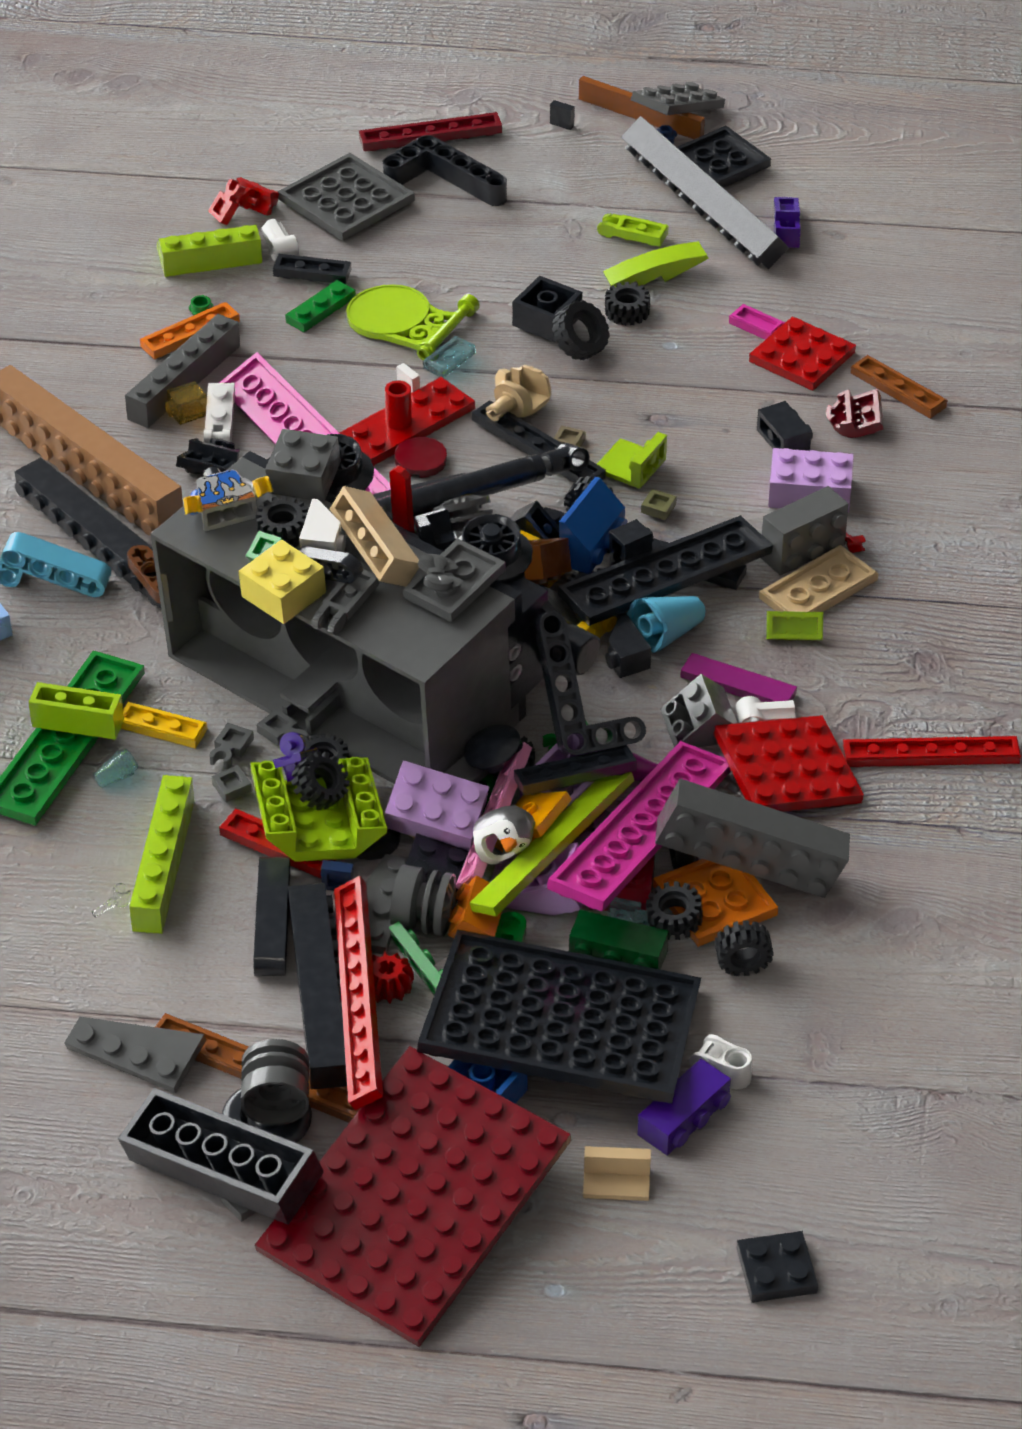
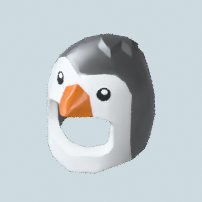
M516 805L504 806L481 816L474 824L473 829L475 851L479 859L488 864H498L521 853L532 841L535 826L533 816ZM492 834H495L501 841L503 846V853L501 855H495L487 848L486 838Z

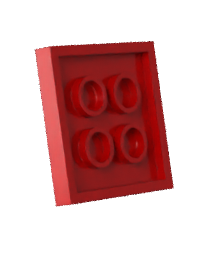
M792 316L749 353V362L813 391L855 353L856 344Z

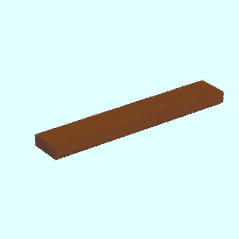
M585 76L579 79V100L636 120L641 116L649 124L656 127L669 125L677 134L691 139L704 135V117L692 113L665 115L631 101L632 92Z

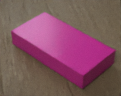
M742 304L729 316V324L765 340L785 323L745 304Z

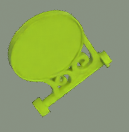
M391 284L375 286L358 293L349 302L346 312L349 326L358 334L416 349L417 355L422 361H431L436 357V348L465 316H473L480 308V304L476 297L466 294L458 301L457 311H443L433 307L420 291L404 285Z

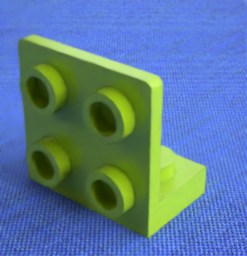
M657 432L651 440L646 441L644 447L625 439H619L597 465L606 469L607 477L641 489L666 460L667 435Z

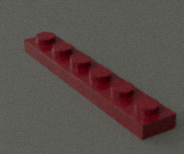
M494 112L359 130V140L363 152L377 151L379 149L400 148L425 135L436 137L443 142L484 135L492 136L502 133V123L498 113Z

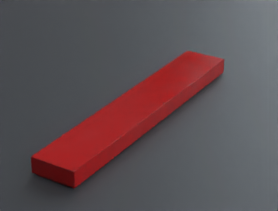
M1017 736L843 739L842 745L843 755L849 767L1020 764L1021 759Z

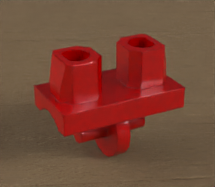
M242 177L237 178L238 185L246 188L243 196L236 200L240 207L244 209L250 208L266 216L271 215L272 208L277 205L279 193Z

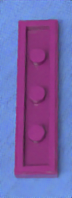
M691 653L680 672V678L690 681L703 674L724 687L727 693L742 698L754 696L761 702L793 700L797 694V686L695 653Z

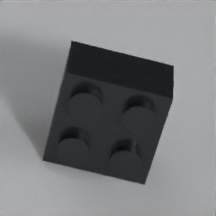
M539 275L512 301V326L556 342L554 332L552 331L553 319H555L556 313L574 301H582L583 292ZM574 319L573 322H572L573 325H574L579 319Z

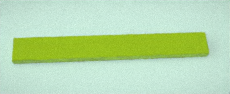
M632 772L600 778L594 781L558 816L542 837L536 838L470 902L472 912L497 916L634 782Z

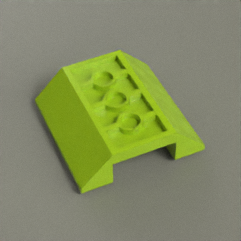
M368 757L339 759L338 765L342 762L345 766L341 769L342 772L347 771L349 775L345 778V780L350 781V785L347 787L349 790L342 799L325 810L324 808L316 810V805L313 808L308 807L309 801L307 800L303 803L300 800L302 797L301 793L296 795L294 792L297 785H292L291 781L287 782V780H284L282 767L275 768L272 761L251 763L250 768L266 839L295 862L354 859L387 833V826ZM322 777L316 779L322 787L326 788Z

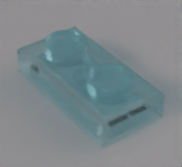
M455 336L423 360V369L444 378L476 354V346Z

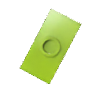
M766 611V639L823 640V612Z

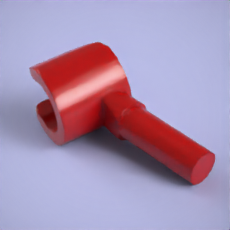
M846 532L845 541L847 542L848 550L851 553L865 551L862 544L866 541L863 535L852 537Z

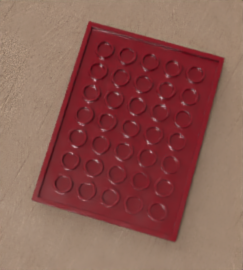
M409 1046L382 1080L383 1097L362 1107L319 1161L324 1173L290 1224L287 1225L274 1219L255 1243V1248L257 1252L417 1347H420L572 1139L570 1133Z

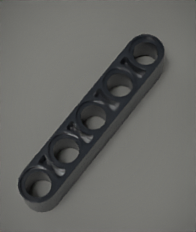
M259 857L253 955L254 976H286L289 920L288 886H290L291 875L290 857Z

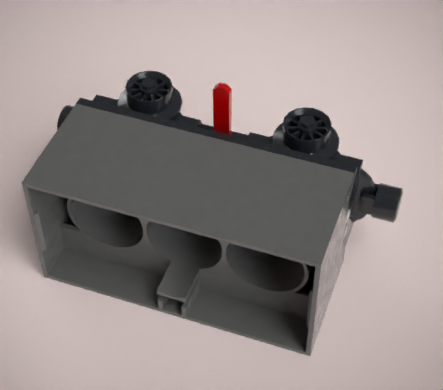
M327 434L338 437L341 458L325 502L320 501L329 511L343 486L366 491L374 476V466L370 457L361 451L360 445L356 440L343 434ZM249 451L227 470H236L242 478L254 481L257 478L266 476L265 468L270 457L265 459ZM398 465L389 472L392 513L386 510L385 505L381 503L379 505L418 559L425 554L440 555L448 547L438 549L420 540L413 518L411 475L405 468ZM268 492L263 497L256 499L257 512L260 505L264 506V501L268 500L271 503L272 497L276 496L278 500H282V495L269 494ZM297 498V502L303 501L304 506H307L309 510L312 500ZM183 506L150 533L168 656L269 714L276 709L280 710L297 721L298 729L305 730L310 737L316 734L317 738H321V734H326V738H329L332 734L336 736V740L339 738L343 739L344 744L348 745L349 758L368 757L371 771L393 784L396 782L403 761L445 773L464 756L467 743L479 731L494 725H509L514 728L526 716V695L544 679L534 631V622L539 615L556 610L548 601V590L525 578L524 572L532 562L533 548L528 538L520 533L517 523L509 517L500 514H485L470 520L463 528L462 535L458 539L505 561L506 571L454 621L450 622L406 600L403 596L405 586L379 581V586L350 620L345 622L344 628L337 636L330 635L327 631L334 615L330 614L327 623L319 630L311 625L315 612L322 606V601L339 583L337 581L325 580L326 593L285 624H282L242 597L239 570L251 562L246 557V554L257 535L256 518L205 532L201 512L194 516L185 515ZM280 521L277 524H285L290 521ZM341 527V534L346 536L344 552L355 556L362 564L364 570L373 573ZM298 540V546L294 547V548H296L297 550L300 549L299 540ZM421 568L417 570L410 583L423 571ZM550 617L544 620V628L547 632L553 633L556 629V623ZM566 623L576 675H583L590 669L598 656L600 639L575 624L570 625ZM555 646L550 649V658L554 662H559L562 657L561 650Z

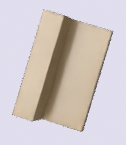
M585 1146L583 1198L649 1201L651 1149Z

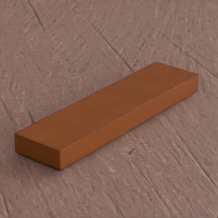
M869 355L851 366V374L930 419L947 407V399Z

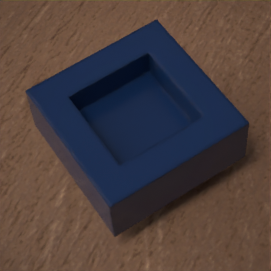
M323 860L321 881L325 883V890L334 891L335 888L354 879L353 864Z

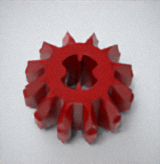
M384 951L381 957L373 954L376 1002L379 1003L384 999L391 1004L394 998L402 1001L404 994L411 993L414 980V971L410 967L408 958L400 959L398 952L388 956Z

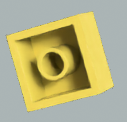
M282 539L239 570L242 597L282 624L288 622L326 593L324 566Z

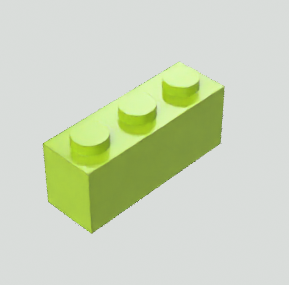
M37 682L28 701L32 727L116 740L124 721L121 694Z

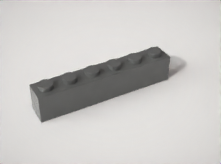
M220 314L214 316L125 394L127 420L146 428L152 426L240 347L239 322Z

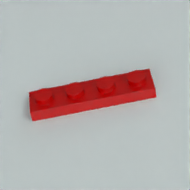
M235 808L219 826L220 835L269 857H289L266 839L263 822L260 818ZM290 858V866L321 879L323 860L295 862Z

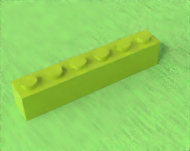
M162 776L129 906L132 931L163 934L195 802L192 777Z

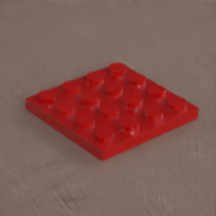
M823 715L715 726L713 734L745 800L781 812L862 803L864 794Z

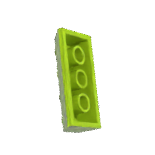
M243 225L236 228L194 232L179 236L171 235L159 238L157 241V250L165 277L262 263L261 238L257 225Z

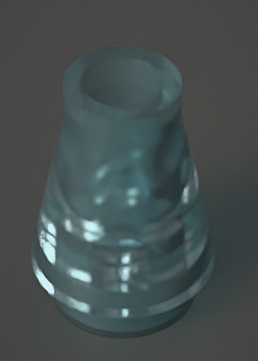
M127 749L121 752L117 750L98 771L93 773V777L103 789L107 785L134 775V771L138 769V764Z

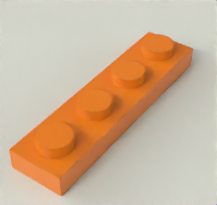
M223 302L141 338L140 346L155 360L177 350L217 314L240 322V316L227 302Z

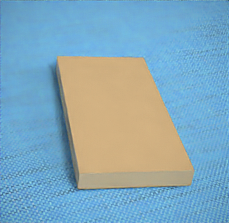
M839 545L760 590L759 599L775 611L824 612L878 580V573L842 545Z

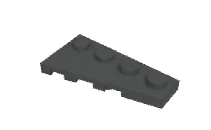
M79 1017L64 1044L67 1049L176 1093L205 1044L206 1038L204 1034Z

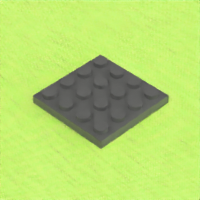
M351 153L338 158L278 191V200L342 241L415 201L414 192Z

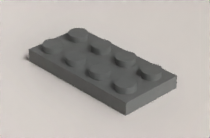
M686 82L685 85L672 84L670 87L658 85L654 89L643 87V90L633 91L631 101L665 115L724 108L725 98L717 96L716 91L700 89L699 85L693 82Z

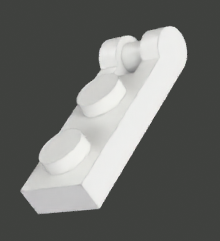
M208 383L204 442L209 443L211 438L232 442L235 401L234 383Z

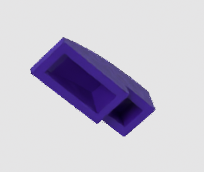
M774 197V233L789 248H800L799 199L794 197Z

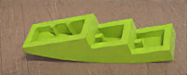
M696 241L649 251L608 268L603 273L610 286L616 287L617 283L625 285V282L631 284L635 281L641 286L660 276L666 282L709 258L700 242Z

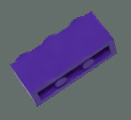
M703 1059L698 1060L678 1078L672 1103L653 1101L638 1115L637 1135L668 1156L676 1147L681 1148L688 1140L689 1135L697 1128H703L713 1113L718 1109L722 1110L726 1107L731 1098V1078Z

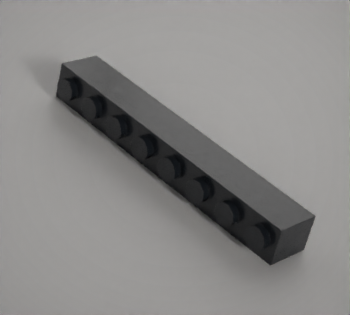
M325 883L288 886L289 912L305 1046L309 1056L310 1088L314 1090L347 1086L343 1015L340 1004L342 1002L341 986L337 981L340 980L339 961H335L334 958L339 957L337 938L332 939V935H336L335 916L329 917V913H333L332 895H326Z

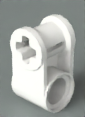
M711 1034L706 1036L702 1048L699 1052L693 1053L689 1059L691 1067L698 1060L703 1059L730 1077L731 1089H743L751 1083V1053L747 1049L727 1042L717 1035Z

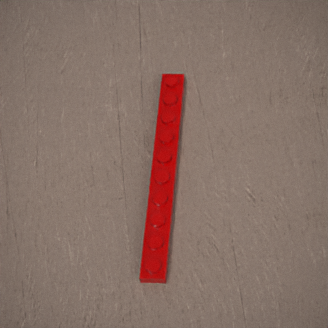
M361 876L334 889L348 1103L355 1111L383 1097L367 885Z

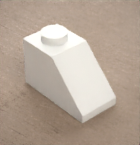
M312 499L299 537L300 548L308 546L344 552L346 536L341 534L340 521L318 499Z

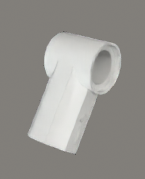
M275 219L267 220L265 225L261 227V231L268 243L272 260L275 262L278 254L299 256V247L295 236L288 235L281 222H277Z
M746 696L741 698L735 706L739 723L796 718L793 700L761 702L754 696Z

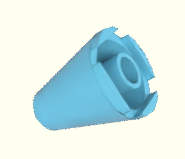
M696 596L643 597L631 603L627 615L650 645L651 652L655 653L661 651L700 624L705 618L706 609L703 602Z

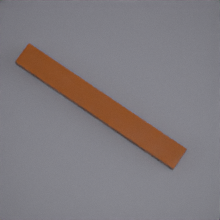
M167 1013L156 1024V1028L204 1034L206 1042L195 1060L241 1079L242 1055L249 1046ZM309 1079V1104L311 1108L350 1123L360 1109L355 1111L348 1103L347 1086L311 1090Z

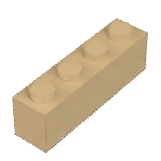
M343 486L330 507V511L340 521L341 527L378 580L406 587L419 569V559L371 492Z

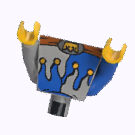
M210 467L205 470L204 477L196 480L197 489L192 491L190 496L183 498L185 515L194 516L201 512L205 532L255 519L257 512L256 499L263 497L268 492H273L269 476H264L250 481L247 478H242L236 470L231 469L220 472L219 468Z

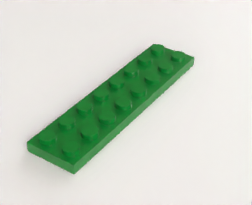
M93 650L67 687L121 694L123 704L145 674L144 665ZM36 728L0 776V815L36 826L99 737Z

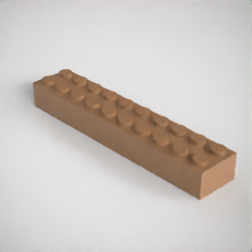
M11 364L0 370V426L7 430L11 436L21 440L28 448L36 451L44 460L51 462L59 471L73 478L78 485L88 489L95 497H99L111 509L118 511L130 523L140 527L149 536L150 533L183 507L182 489L175 481Z

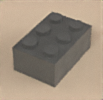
M827 486L763 516L762 535L773 545L772 554L761 559L781 576L815 560L839 545H845L849 503Z

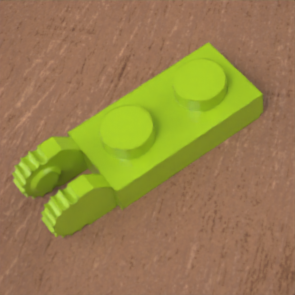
M611 213L605 214L602 222L597 226L598 234L607 238L616 236L625 240H633L659 247L669 231V226L666 224Z

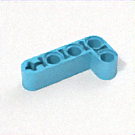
M14 532L10 535L0 558V584L6 587H15L19 584L23 573L87 596L100 597L105 592L112 570L103 561L22 532Z

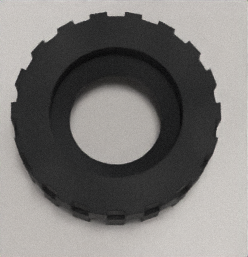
M584 300L580 302L574 301L556 313L552 328L555 336L554 339L557 341L558 347L567 356H571L575 360H585L605 349L610 337L609 325L606 322L605 316L602 315L599 308H596L594 304L587 303ZM574 319H579L586 326L589 333V340L587 342L582 341L576 335L572 323Z

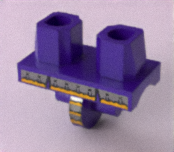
M289 732L283 735L280 740V750L285 757L273 760L275 768H284L287 782L295 778L292 776V772L297 764L310 754L319 751L318 747L305 750V739L297 732Z

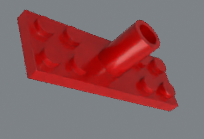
M443 377L437 378L412 393L411 386L407 382L401 380L391 381L385 386V408L341 431L340 434L356 440L360 445L361 451L370 457L373 466L394 455L395 449L403 441L414 437H426L475 409V400Z

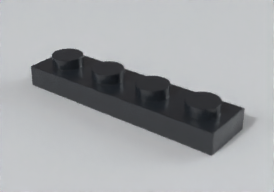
M624 745L514 770V780L523 796L535 795L547 790L566 788L578 783L593 782L600 778L636 771L637 760L629 747Z

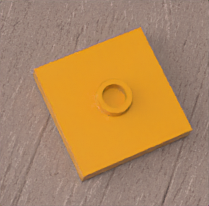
M567 791L530 794L522 796L515 805L533 816L535 826L532 838H540L563 812L572 798Z

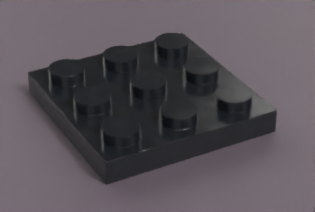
M726 125L677 146L681 152L721 187H726L771 166V158Z

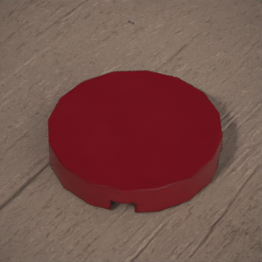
M414 437L403 441L395 449V465L405 468L411 477H413V474L419 475V478L434 476L446 466L447 450L436 439Z

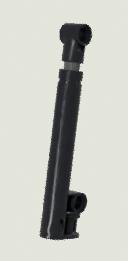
M563 443L557 449L544 452L541 456L532 454L412 489L413 517L432 512L434 507L440 506L450 499L468 495L488 496L543 480L546 475L552 476L569 470L582 471L589 464V452L582 447ZM391 495L376 499L377 502L385 505L387 511L392 513Z

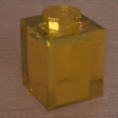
M196 381L167 390L168 402H165L166 411L170 417H174L179 425L206 416L207 397Z

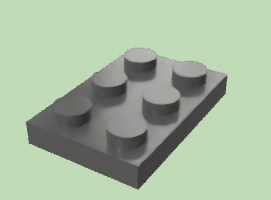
M458 538L440 555L454 561L458 566L456 572L445 573V575L461 578L462 583L459 589L453 591L450 588L449 590L439 591L426 587L424 579L427 572L424 570L403 589V596L406 600L450 622L454 621L506 571L505 561Z

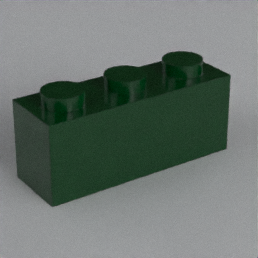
M579 910L569 935V952L661 970L668 952L669 931Z

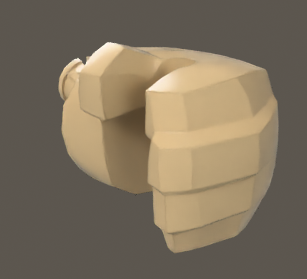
M523 365L520 368H511L510 371L507 369L498 370L495 375L496 388L494 390L496 401L486 407V411H489L486 414L491 420L497 421L507 412H511L517 417H527L536 413L549 402L552 390L548 376L542 370Z

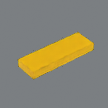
M127 702L123 709L124 721L121 729L195 749L208 730L207 722L132 702Z

